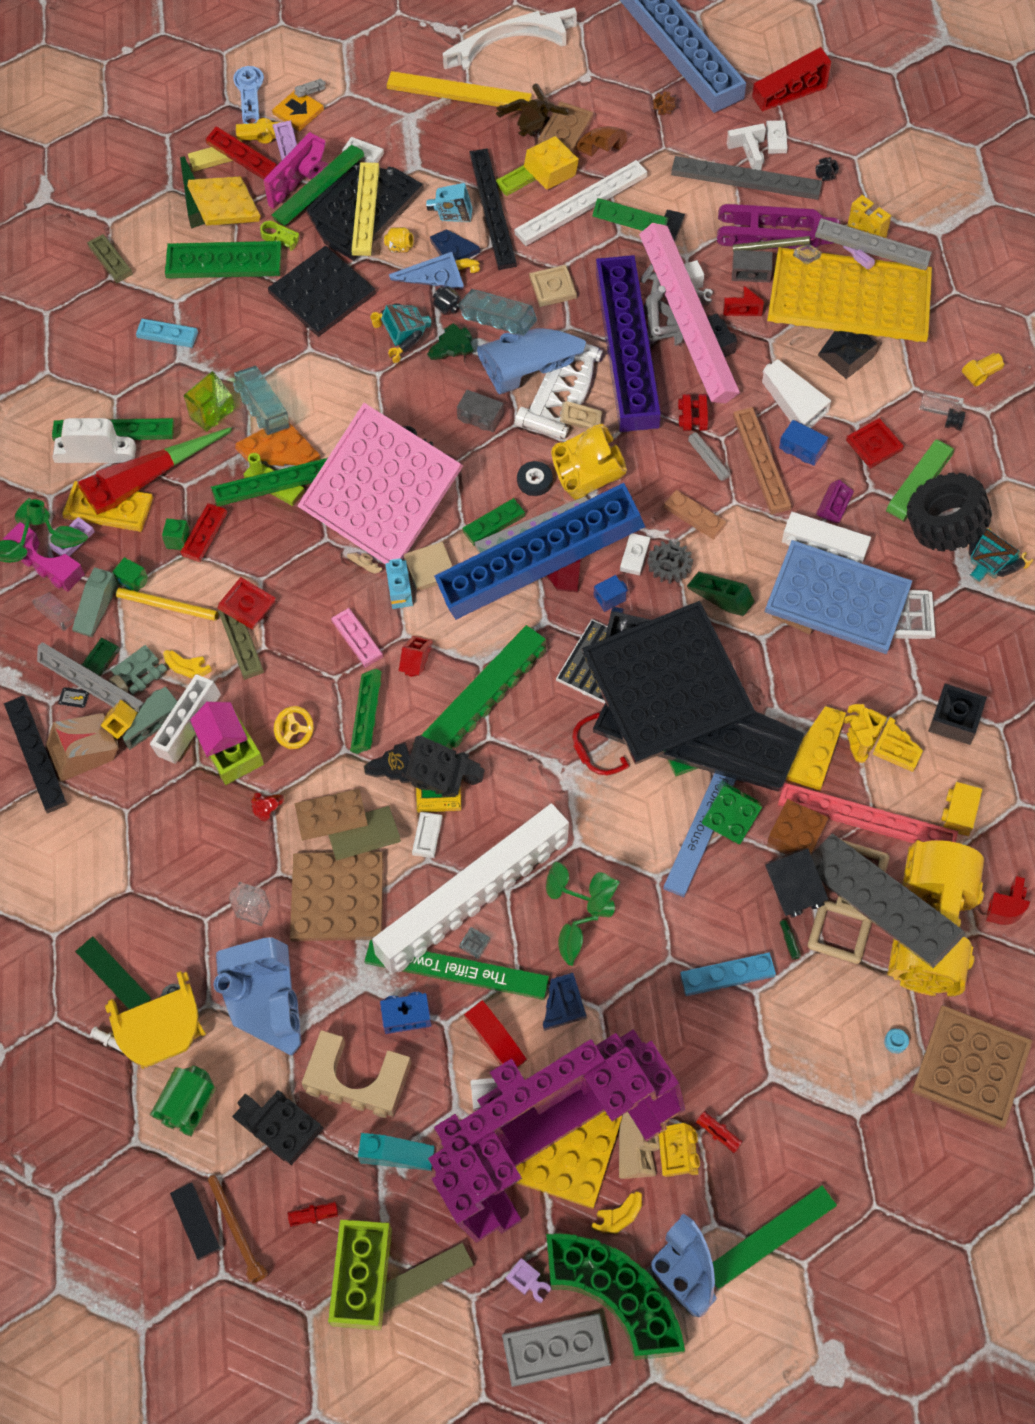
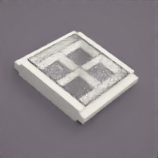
M909 590L893 638H935L932 592Z

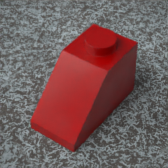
M412 636L402 647L398 671L404 672L405 675L410 677L419 676L425 669L433 640Z

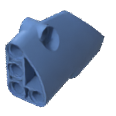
M536 328L514 335L504 333L500 339L478 346L477 353L497 393L503 394L517 389L523 375L538 370L541 373H548L568 366L574 361L576 355L583 353L586 341L561 331Z
M262 938L216 952L218 976L214 980V989L222 994L233 1026L292 1056L301 1046L298 1000L291 984L288 945L275 938Z
M683 1213L680 1219L667 1232L665 1240L668 1243L654 1257L650 1270L652 1276L689 1314L694 1317H702L717 1300L714 1294V1268L709 1248L694 1220ZM672 1247H673L680 1255L675 1254V1253L673 1252ZM658 1262H665L669 1270L666 1273H659L655 1265ZM676 1280H683L687 1285V1289L682 1292L677 1291L673 1283Z

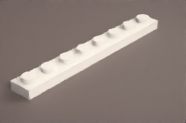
M635 160L515 229V235L527 246L594 208L597 198L607 200L646 178L647 171Z

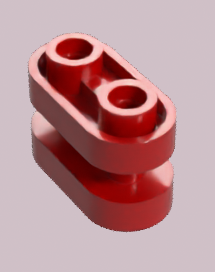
M682 394V398H678V410H682V415H679V427H682L683 431H691L692 425H698L699 431H707V395L698 394V400H691L690 394ZM691 408H698V417H692Z

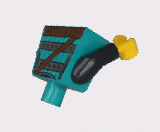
M398 303L386 305L380 314L373 312L370 316L373 327L379 328L384 324L394 345L399 346V348H391L388 352L390 358L396 355L392 358L393 363H398L401 360L400 354L402 352L405 353L422 338L425 328L431 326L430 317H421L415 306H405Z
M991 528L986 529V532L979 536L976 542L969 543L968 554L971 563L976 566L970 576L977 582H980L986 574L995 579L998 576L1004 577L1015 573L1022 568L1026 569L1031 565L1033 559L1030 561L1026 560V552L1019 558L1020 551L991 532Z

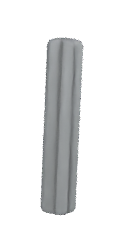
M696 432L691 434L688 441L721 481L729 478L730 472L700 435Z

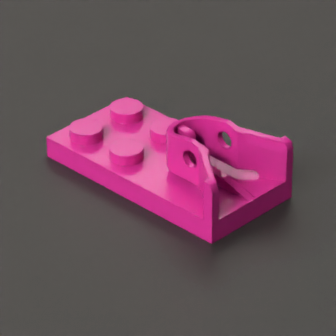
M309 132L263 180L269 207L275 209L304 177L313 179L328 165L321 160L326 145L324 139Z

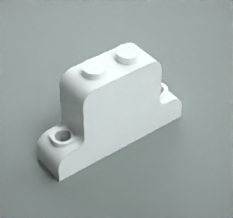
M68 418L63 421L61 437L55 439L53 460L54 463H123L135 459L136 444L132 438L117 436L112 422L108 419Z

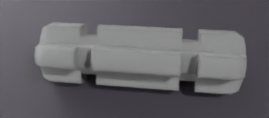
M322 79L296 86L294 94L298 97H303L324 90L326 83Z

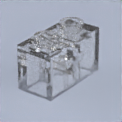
M239 882L237 888H233L230 893L229 900L236 917L262 926L271 907L265 890Z

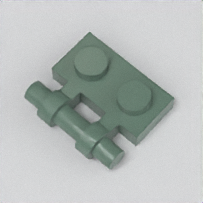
M144 645L111 669L113 675H119L127 686L133 683L128 690L134 695L138 691L142 692L146 689V685L154 679L158 680L162 677L161 674L167 668L163 663L155 668L154 666L159 663V660ZM147 671L149 672L143 678L139 679V677L145 674Z

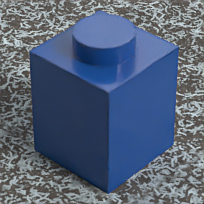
M614 575L594 586V598L605 612L611 609L612 606L615 607L625 602L628 589L626 584Z

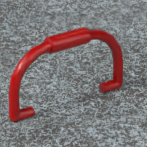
M597 712L583 718L576 724L572 735L573 747L583 765H586L589 770L598 775L608 776L629 768L625 757L620 758L623 765L610 770L598 769L591 764L589 756L578 740V731L581 726L596 718L598 719L600 713Z

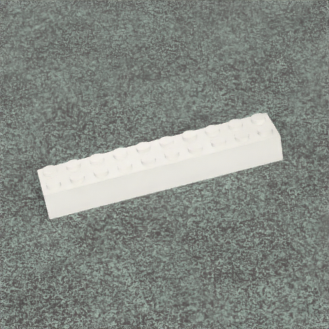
M552 803L375 936L372 939L375 955L392 975L397 971H403L409 965L408 962L414 957L420 958L425 954L429 946L433 943L436 945L441 942L446 933L450 930L458 929L464 919L468 916H475L480 911L481 906L485 903L493 902L498 897V893L504 889H510L519 877L527 876L537 863L545 862L554 850L562 849L568 842L569 822Z

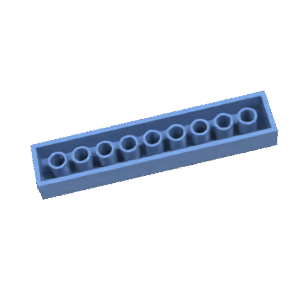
M620 0L713 113L744 99L746 89L744 79L676 0Z

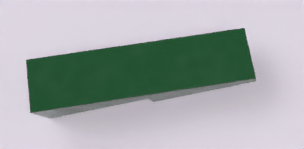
M185 156L180 157L185 199L188 219L192 229L205 224L187 186L188 180H195V177Z

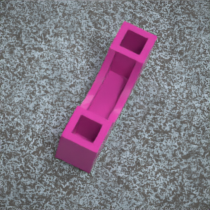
M19 522L3 540H12L19 544L25 525ZM28 528L23 548L27 549V555L21 561L27 567H34L41 577H48L51 583L58 589L62 587L69 592L85 575L81 565L66 554L55 558L40 556L37 553L40 542L36 533Z

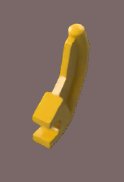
M165 650L163 652L165 663L175 673L193 679L196 674L203 677L212 671L209 664L203 668L200 667L206 663L203 657L183 659L172 650Z
M631 1193L620 1208L599 1210L597 1216L603 1218L604 1223L597 1225L593 1222L591 1229L605 1234L620 1232L635 1220L642 1208V1193Z

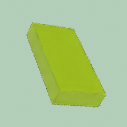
M523 165L497 179L496 184L508 196L536 179Z

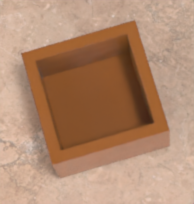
M787 799L769 834L766 846L785 855L807 847L812 855L825 830L828 817Z

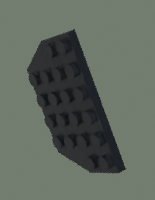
M355 163L306 209L308 217L324 244L353 261L359 257L352 255V241L360 163ZM388 167L387 169L379 168L373 241L424 190L421 182L394 167Z

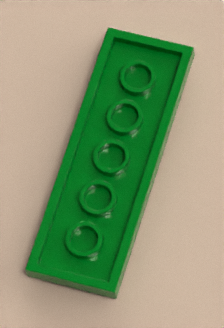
M281 241L167 243L165 277L280 276L282 244Z

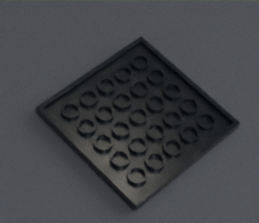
M700 600L582 648V654L635 765L756 714Z

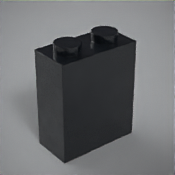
M807 847L764 863L785 916L790 915L791 918L803 914V909L811 907L812 910L825 905L824 901L829 900Z

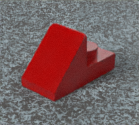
M743 286L742 298L724 297L723 316H762L764 301L746 286Z

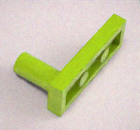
M251 453L248 456L250 467L243 475L244 478L274 470L261 463L259 454ZM302 486L270 494L294 506L305 493V490Z

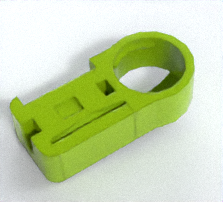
M265 221L261 224L260 234L265 241H281V244L290 248V251H293L299 242V233L281 226L274 221ZM272 228L275 229L276 232L274 234H269L265 231V229Z

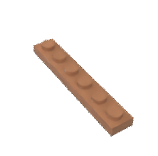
M753 407L734 411V421L770 514L790 510L791 503Z

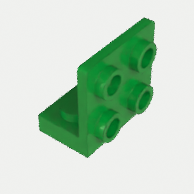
M721 780L717 786L719 793L704 816L702 824L731 841L741 844L762 809V805L757 799Z

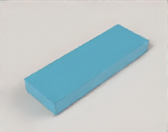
M141 319L136 332L137 338L190 348H193L198 334L197 328L148 319Z

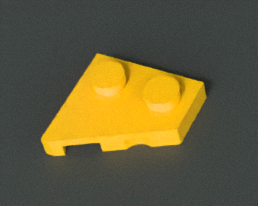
M890 717L872 755L914 772L923 750L916 743L912 742L910 736L905 731L902 732L895 724V720Z

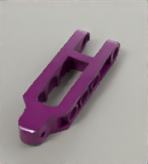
M724 204L719 207L718 220L725 223H734V225H747L749 227H720L717 231V242L722 246L733 247V244L810 236V244L781 248L813 251L820 245L833 244V242L815 237L820 219L841 224V222L837 218L823 217L815 209ZM758 225H770L772 227L787 226L791 228L803 227L810 228L812 230L804 231L758 228Z

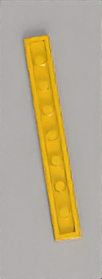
M391 71L387 82V89L496 107L504 106L518 99H524L527 102L532 99L531 93Z

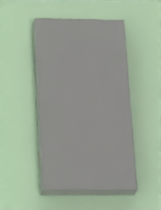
M600 1313L502 1334L512 1387L611 1366Z

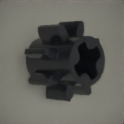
M832 157L819 159L820 164L815 167L817 177L822 178V181L835 179L834 174L839 172L837 161L832 160Z

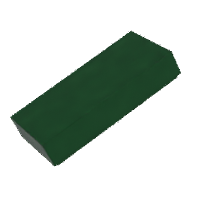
M101 637L81 665L101 677L120 651V648Z

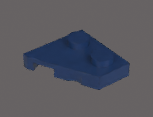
M447 229L430 236V242L440 256L452 252L456 261L470 258L480 253L478 245Z
M574 973L551 979L546 1014L543 1021L544 1031L586 1019L587 1015Z

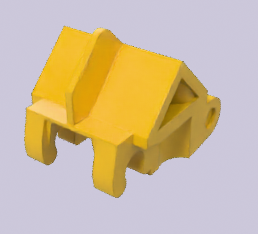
M854 704L848 707L847 712H856L859 715L845 717L844 723H850L851 725L846 735L854 759L858 763H864L868 758L867 752H870L887 721V717L872 709L865 708L864 704Z

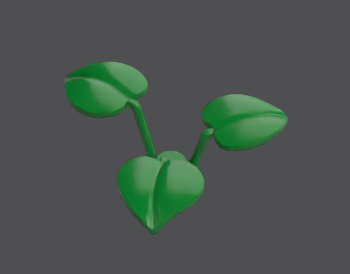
M28 498L15 513V521L25 525L21 542L18 544L12 540L0 541V561L13 563L26 557L27 549L23 548L29 525L31 524L39 525L46 523L50 534H53L50 537L51 543L61 548L75 547L85 542L88 536L82 531L69 526H59L56 530H53L49 522L50 513L45 509L44 502Z
M553 862L546 879L548 896L551 899H559L562 892L586 900L588 901L587 911L592 915L591 917L574 921L572 925L565 924L560 931L558 939L560 954L568 965L573 966L583 943V934L578 925L592 920L598 921L599 917H612L615 911V904L610 899L620 881L606 873L598 872L590 882L589 893L591 897L568 890L565 887L569 881L567 868L560 862Z

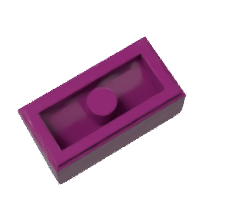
M839 479L832 482L816 515L838 524L854 491Z

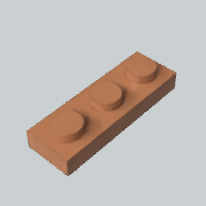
M678 490L664 503L666 510L713 540L726 526V521Z

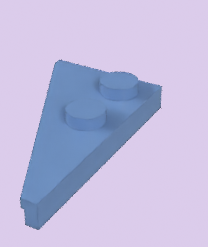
M452 252L389 274L391 281L464 289Z

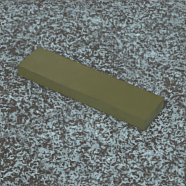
M218 609L244 680L264 673L247 626Z
M463 1243L386 1282L384 1312L386 1313L474 1267Z

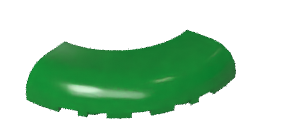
M546 1234L551 1290H568L581 1293L606 1307L624 1329L632 1349L633 1360L669 1357L685 1352L682 1332L670 1302L656 1281L644 1268L642 1269L625 1253L600 1243L598 1240L570 1234Z

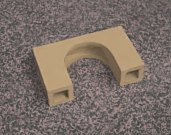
M321 1030L302 1081V1086L306 1093L314 1097H319L320 1095L327 1096L329 1101L341 1104L342 1101L350 1103V1106L356 1110L364 1111L366 1108L372 1110L373 1114L379 1117L386 1118L387 1115L394 1117L412 1064L410 1057L387 1051L377 1079L368 1087L351 1089L342 1085L336 1077L337 1066L345 1046L344 1038Z

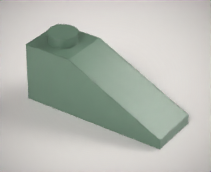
M94 567L84 587L72 628L73 632L89 637L93 636L118 588V583L113 573Z
M166 686L161 690L154 691L147 698L124 735L123 740L129 750L159 731L176 705L177 700Z

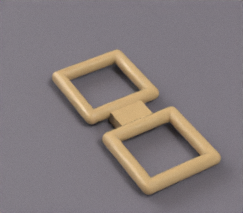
M842 840L861 855L879 860L878 867L886 873L890 858L887 853ZM839 896L836 903L824 901L825 905L817 910L808 941V948L855 964L860 963L872 921ZM827 910L862 921L854 953L818 942Z

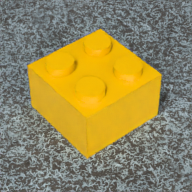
M554 136L526 150L524 167L548 190L574 177L579 159Z

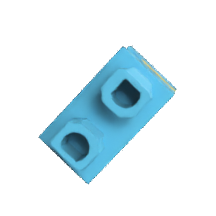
M400 558L390 560L385 565L392 609L413 606L406 560L402 561Z

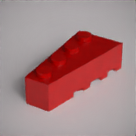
M819 47L755 82L752 97L763 112L824 90L828 84L831 60L822 47Z

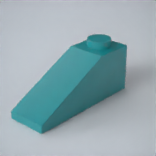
M361 1133L358 1159L361 1164L432 1171V1165L428 1158L434 1155L435 1146L386 1135Z

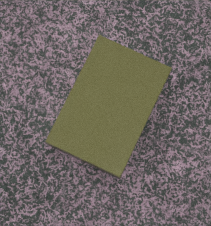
M389 806L366 812L365 816L368 826L328 835L336 861L401 842Z

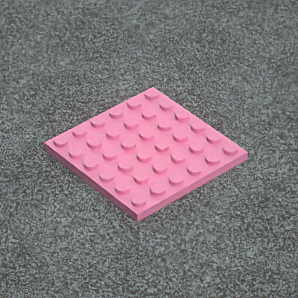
M363 403L299 502L298 507L384 564L389 563L393 559L400 558L403 560L404 554L413 545L463 465Z

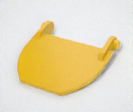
M182 971L176 973L181 989L119 1014L114 999L108 1000V1004L105 1005L107 1013H111L109 1019L116 1043L126 1057L134 1063L147 1068L186 1052L192 1044L198 1025V1010L191 985L186 983V981L190 980L187 972L182 973Z

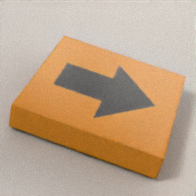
M294 90L272 109V113L284 122L291 120L292 127L300 132L324 110V106L308 95L298 97L294 94Z

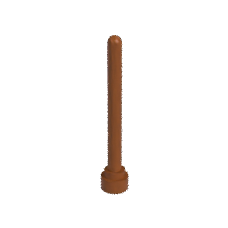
M210 1175L208 1183L247 1265L246 1277L250 1284H255L268 1276L264 1265L256 1262L217 1177Z

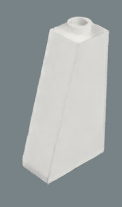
M777 359L764 368L762 383L790 422L795 420L811 428L829 412L831 400Z

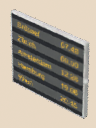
M591 619L558 674L556 681L605 704V700L582 654V648L605 639L608 626Z

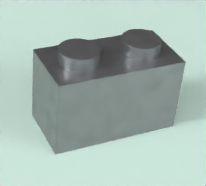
M734 250L732 281L770 283L772 252Z
M466 390L457 406L458 420L491 432L495 431L503 416L502 402L470 390Z

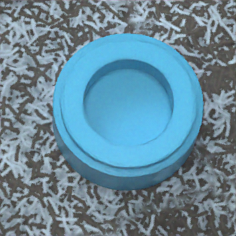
M892 1029L885 1036V1047L891 1053H902L908 1047L909 1037L901 1029Z

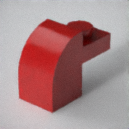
M1015 877L1011 883L1009 896L996 892L993 893L989 900L986 921L1010 925L1023 917L1031 902L1024 900L1027 893V887H1024L1025 878Z

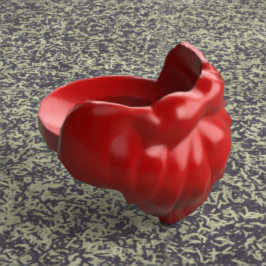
M255 793L251 800L254 815L263 822L268 821L270 813L284 802L283 795L275 794L264 798L260 793Z

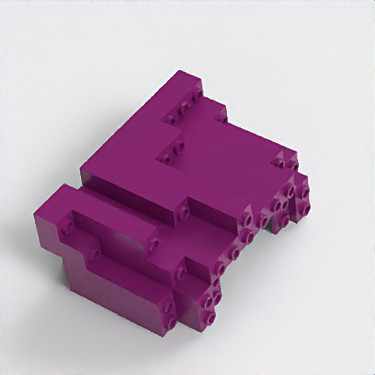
M634 1029L620 1038L615 1033L597 1045L590 1039L524 1080L513 1060L510 1059L490 1072L498 1087L477 1099L481 1106L480 1109L462 1120L454 1114L434 1126L444 1148L428 1158L436 1172V1176L432 1178V1181L457 1225L476 1243L496 1230L503 1234L522 1222L505 1192V1189L522 1179L516 1166L526 1162L603 1112L607 1113L611 1121L628 1112L645 1141L651 1140L667 1129L666 1122L686 1110L679 1082L652 1040L646 1044L645 1042L642 1043Z

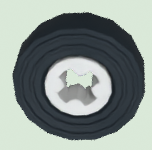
M527 462L518 470L517 484L523 493L529 496H540L548 492L552 487V471L543 462ZM535 475L536 477L538 476V479L532 481V477L534 478Z

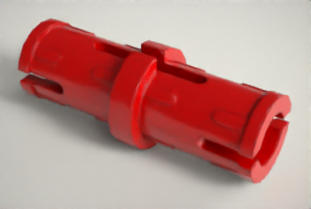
M706 1111L696 1121V1124H699L712 1135L714 1141L718 1140L733 1154L743 1143L742 1140L726 1129L727 1126L724 1123L721 1125Z
M336 1201L316 1206L310 1204L307 1208L287 1212L290 1228L307 1223H312L313 1225L317 1224V1221L339 1217Z

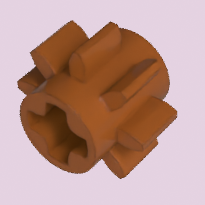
M658 92V95L653 99V109L658 110L659 115L671 114V111L676 107L675 97L670 96L671 92Z

